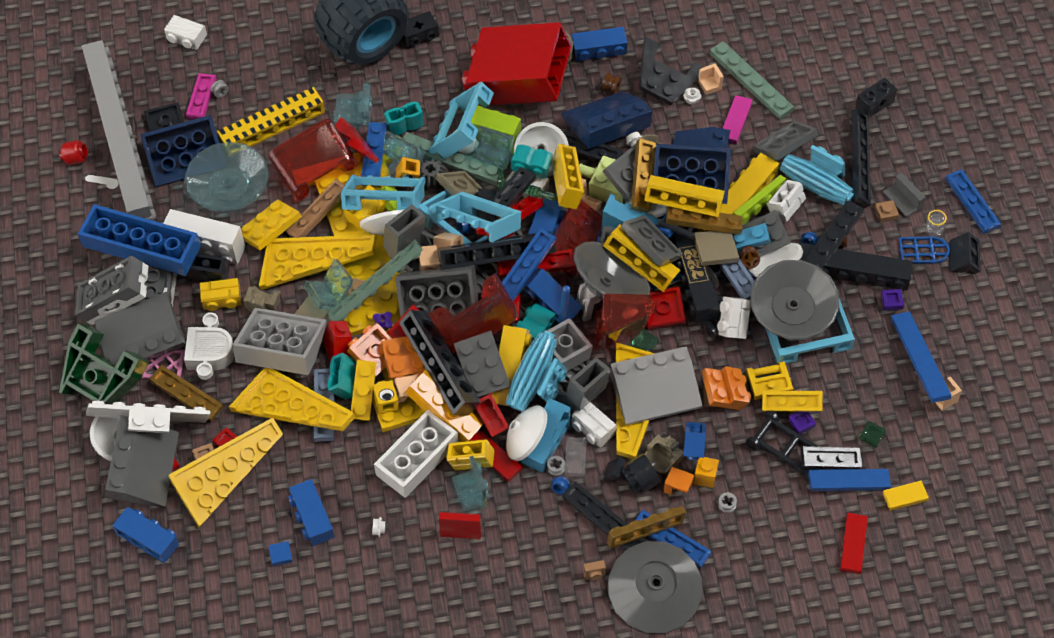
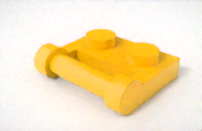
M784 361L767 367L746 368V376L749 380L754 400L763 399V391H793ZM777 372L780 373V374H776V375H771V376L756 378V376H761V375H766V374H771V373H777Z

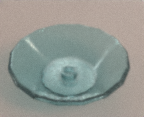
M225 142L211 145L199 152L189 163L185 175L187 192L195 203L208 210L229 212L242 209L256 201L265 190L269 178L267 162L257 150L246 144Z

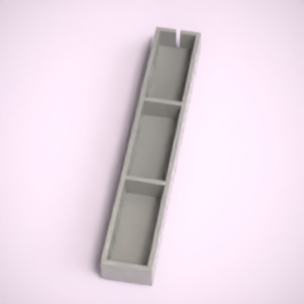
M103 40L81 45L127 214L154 221L157 217L137 152L127 111H124L126 108L120 86L117 84L118 78L116 72L112 71L115 69L108 46L104 47Z

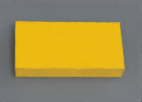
M922 480L883 490V496L890 511L926 502L929 499Z

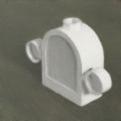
M215 313L204 315L203 324L205 327H188L184 362L187 370H197L199 378L203 380L211 378L213 370L227 367L235 357L232 337L226 330L217 328L219 320Z

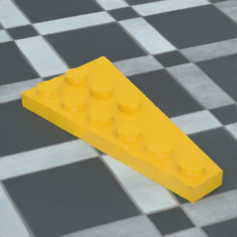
M375 235L275 238L266 247L259 288L261 290L374 255L377 238Z
M616 342V362L655 354ZM616 395L617 455L634 459L638 455L650 420L626 425Z
M264 368L229 406L231 412L274 418L276 420L344 431L355 418L352 411L270 368Z
M274 418L265 421L168 475L198 528L282 437L283 433Z

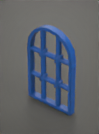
M899 237L898 239L901 259L914 256L916 261H913V264L942 263L949 256L950 248L948 244L939 237ZM929 240L930 244L919 245L917 241ZM933 240L939 241L943 244H935L933 243ZM901 241H914V245H902ZM929 247L931 248V253H920L918 248ZM934 247H946L947 253L934 252ZM902 248H913L915 253L903 254ZM919 256H930L932 260H919ZM935 256H945L942 259L935 260Z

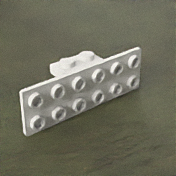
M93 401L88 404L86 416L120 418V415L128 416V431L169 433L170 421L206 423L210 416V410H206L204 407L186 409L185 406L165 408V405L160 404L153 405V407H145V404L142 403L126 406L122 402H114L113 405H109L103 401Z

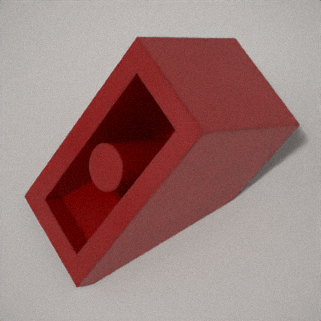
M329 321L325 327L322 339L330 362L333 356L340 353L351 357L347 352L349 349L348 344L352 341L347 321Z

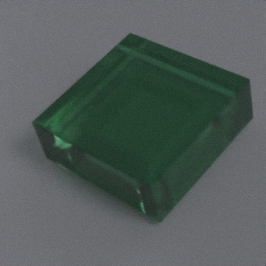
M643 329L632 341V346L651 352L659 343V339Z
M868 421L859 439L877 448L886 433V429Z

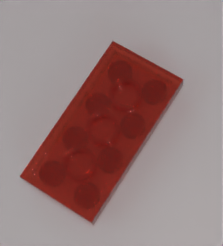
M580 200L577 209L569 208L554 234L557 238L555 250L572 249L574 258L576 247L583 242H594L602 227L603 216L583 200ZM575 265V269L562 271L572 278L578 270Z

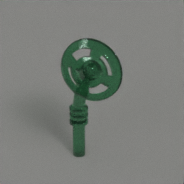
M497 168L498 193L508 182L505 181L500 168ZM530 185L525 191L528 195L536 198L542 197L551 201L557 200L556 194L544 191L541 187Z

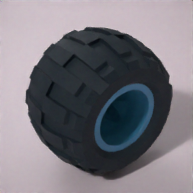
M319 0L314 13V22L316 23L317 33L321 41L333 55L351 65L357 64L359 66L382 58L398 44L407 28L409 13L404 0Z

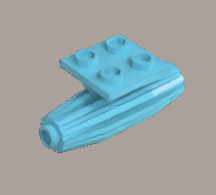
M812 145L810 161L790 154L784 158L780 171L793 181L800 182L802 187L824 199L845 205L848 200L852 201L853 189L837 177L844 178L845 162H843L841 157L837 155L832 156L823 147Z
M546 330L544 333L539 332L525 352L511 382L506 400L508 406L523 412L536 393L546 402L549 398L553 400L558 394L557 388L560 382L564 381L567 368L556 358L551 362L557 343L553 333Z

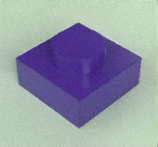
M901 289L882 290L881 298L884 311L903 309L904 303Z
M796 412L788 418L799 435L816 427V422L809 412Z

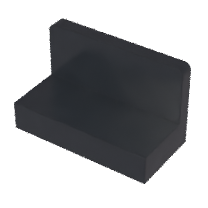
M970 232L950 240L951 271L956 272L967 268L974 274L981 272L980 240Z

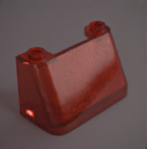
M324 119L271 150L268 155L277 176L295 202L307 197L310 191L309 184L339 167L343 172H349L359 166L354 155L330 119Z
M496 273L488 277L483 283V290L487 296L465 310L452 316L448 309L440 307L428 314L453 353L457 354L454 343L489 331L494 335L502 330L504 325L508 326L517 320V308Z
M603 294L602 311H596L595 313L596 349L607 348L616 342L643 331L644 327L647 326L651 313H654L655 303L651 301V295Z

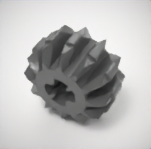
M434 158L431 161L425 159V163L420 162L419 179L425 177L424 186H427L428 189L434 186L437 189L438 185L441 184L435 178L438 173H446V167L442 165L440 160L435 162Z

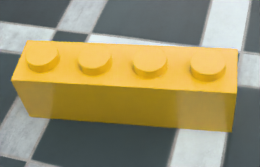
M558 143L552 157V169L558 204L564 208L577 209L584 194L576 147Z
M651 175L647 184L644 201L719 217L725 191Z
M619 224L603 246L664 292L680 269L672 263L662 266L655 264L651 257L645 251H642L632 238L626 235L625 231L621 228L622 225Z
M504 325L499 354L511 385L527 346L531 344L532 334H529L530 330ZM510 388L492 393L498 405L508 406L506 400Z

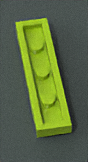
M779 175L733 212V215L742 216V224H746L752 215H757L761 208L767 205L769 200L785 183L786 178Z

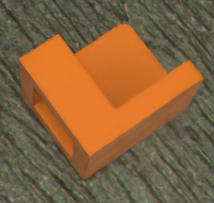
M672 467L664 484V493L672 495L674 489L687 493L694 484L695 475Z

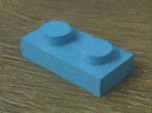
M766 223L742 229L741 235L732 233L737 252L746 246L756 247L771 243Z

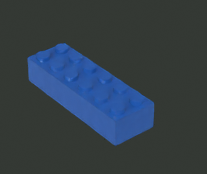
M95 204L78 232L82 247L124 259L133 256L148 266L184 276L187 275L201 247L198 234L195 232Z

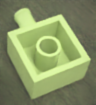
M603 156L596 168L580 163L581 176L591 179L589 182L590 197L607 202L610 194L616 196L615 200L625 205L623 196L603 173V170L612 164L615 159Z

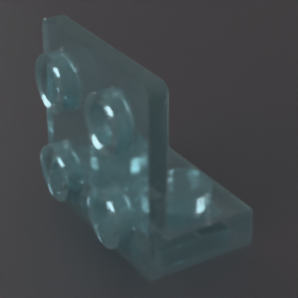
M363 83V91H360L359 94L336 95L334 124L342 117L351 125H369L372 107L371 83Z
M480 126L472 158L507 169L514 155L511 152L514 137Z
M386 131L384 154L388 158L400 162L402 157L422 162L426 157L427 152L398 135Z
M334 259L323 282L306 281L303 287L319 309L332 310L345 299L352 286L353 279L340 261Z
M474 456L469 457V472L452 477V482L464 514L487 508V500L490 499L487 491L489 490L485 478H482L481 465L479 461L475 462Z

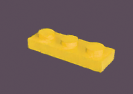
M357 360L351 411L355 415L354 419L370 421L377 362Z
M763 391L762 411L823 412V391Z

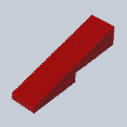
M340 117L333 129L348 139L347 145L357 153L377 163L379 158L354 126Z
M490 393L479 398L481 403L476 407V410L491 437L509 429L492 394Z

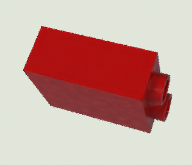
M561 22L481 28L478 42L473 43L471 46L472 62L470 69L465 70L463 73L464 89L467 91L479 82H482L494 93L489 105L557 101L572 47Z

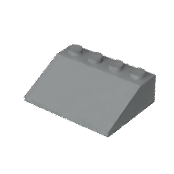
M254 308L233 343L235 361L237 363L308 375L316 361L327 320Z
M687 347L611 364L610 376L626 425L702 408L698 385Z

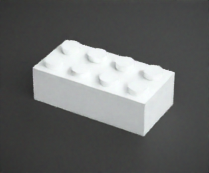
M170 209L163 223L197 233L201 244L198 251L199 254L225 257L228 264L238 265L244 252L245 243L240 226Z
M427 410L374 463L376 476L406 498L447 456L449 443L458 442V432Z

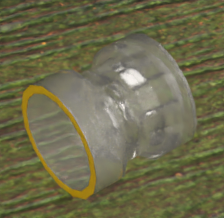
M933 210L928 214L925 225L927 233L937 236L943 232L947 220L944 212Z

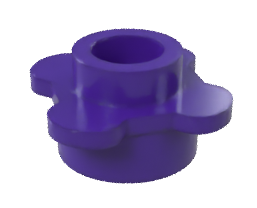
M385 312L384 314L375 313L373 315L375 324L378 323L384 331L393 326L390 312Z

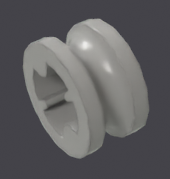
M218 80L212 84L211 91L217 98H221L228 93L229 87L223 80Z
M552 456L547 462V470L552 476H560L565 471V461L560 456ZM556 463L557 465H559V469L553 467V464Z
M727 492L719 497L718 507L722 512L731 513L736 509L737 499L734 494ZM724 500L731 502V506L724 504Z

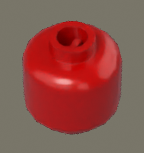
M74 140L62 145L59 156L67 165L80 164L86 160L88 149L81 141Z

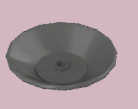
M583 242L575 248L573 259L577 270L587 288L596 297L607 302L627 306L642 305L649 299L650 286L647 279L611 253L602 243Z
M783 260L768 266L756 277L751 289V308L758 322L772 334L788 340H806L822 334L834 322L839 310V294L831 277L818 266L803 260Z
M645 541L628 548L615 561L608 577V596L616 614L629 626L645 633H667L682 627L696 613L702 598V577L695 562L681 548L664 541ZM654 580L659 581L660 585L654 586L652 582Z

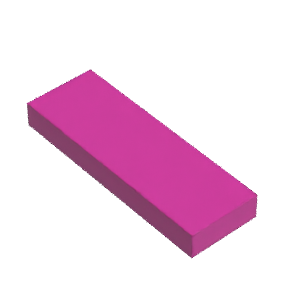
M198 73L186 112V119L194 120L205 117L212 96L211 86L217 80L216 75Z
M735 95L723 129L731 130L729 143L737 144L750 111L752 99Z

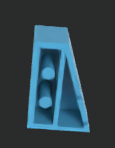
M610 194L603 210L601 233L605 225L617 228L624 221L643 215L654 225L659 222V219L646 212L641 211L639 213L631 209V204L626 202L624 205L615 200L616 196Z
M551 398L548 399L544 407L547 412V424L544 434L536 448L521 462L541 473L544 472L549 458L553 456L570 425L571 407Z

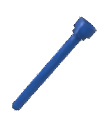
M569 286L562 288L558 324L567 318L570 296Z

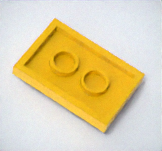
M276 200L241 228L243 239L258 250H262L302 216L296 209L280 200Z

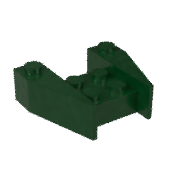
M78 323L68 342L59 393L73 395L76 390L93 401H103L105 404L113 405L114 402H119L142 378L150 361L135 352L123 351L117 364L114 365L95 353L104 334L90 325Z

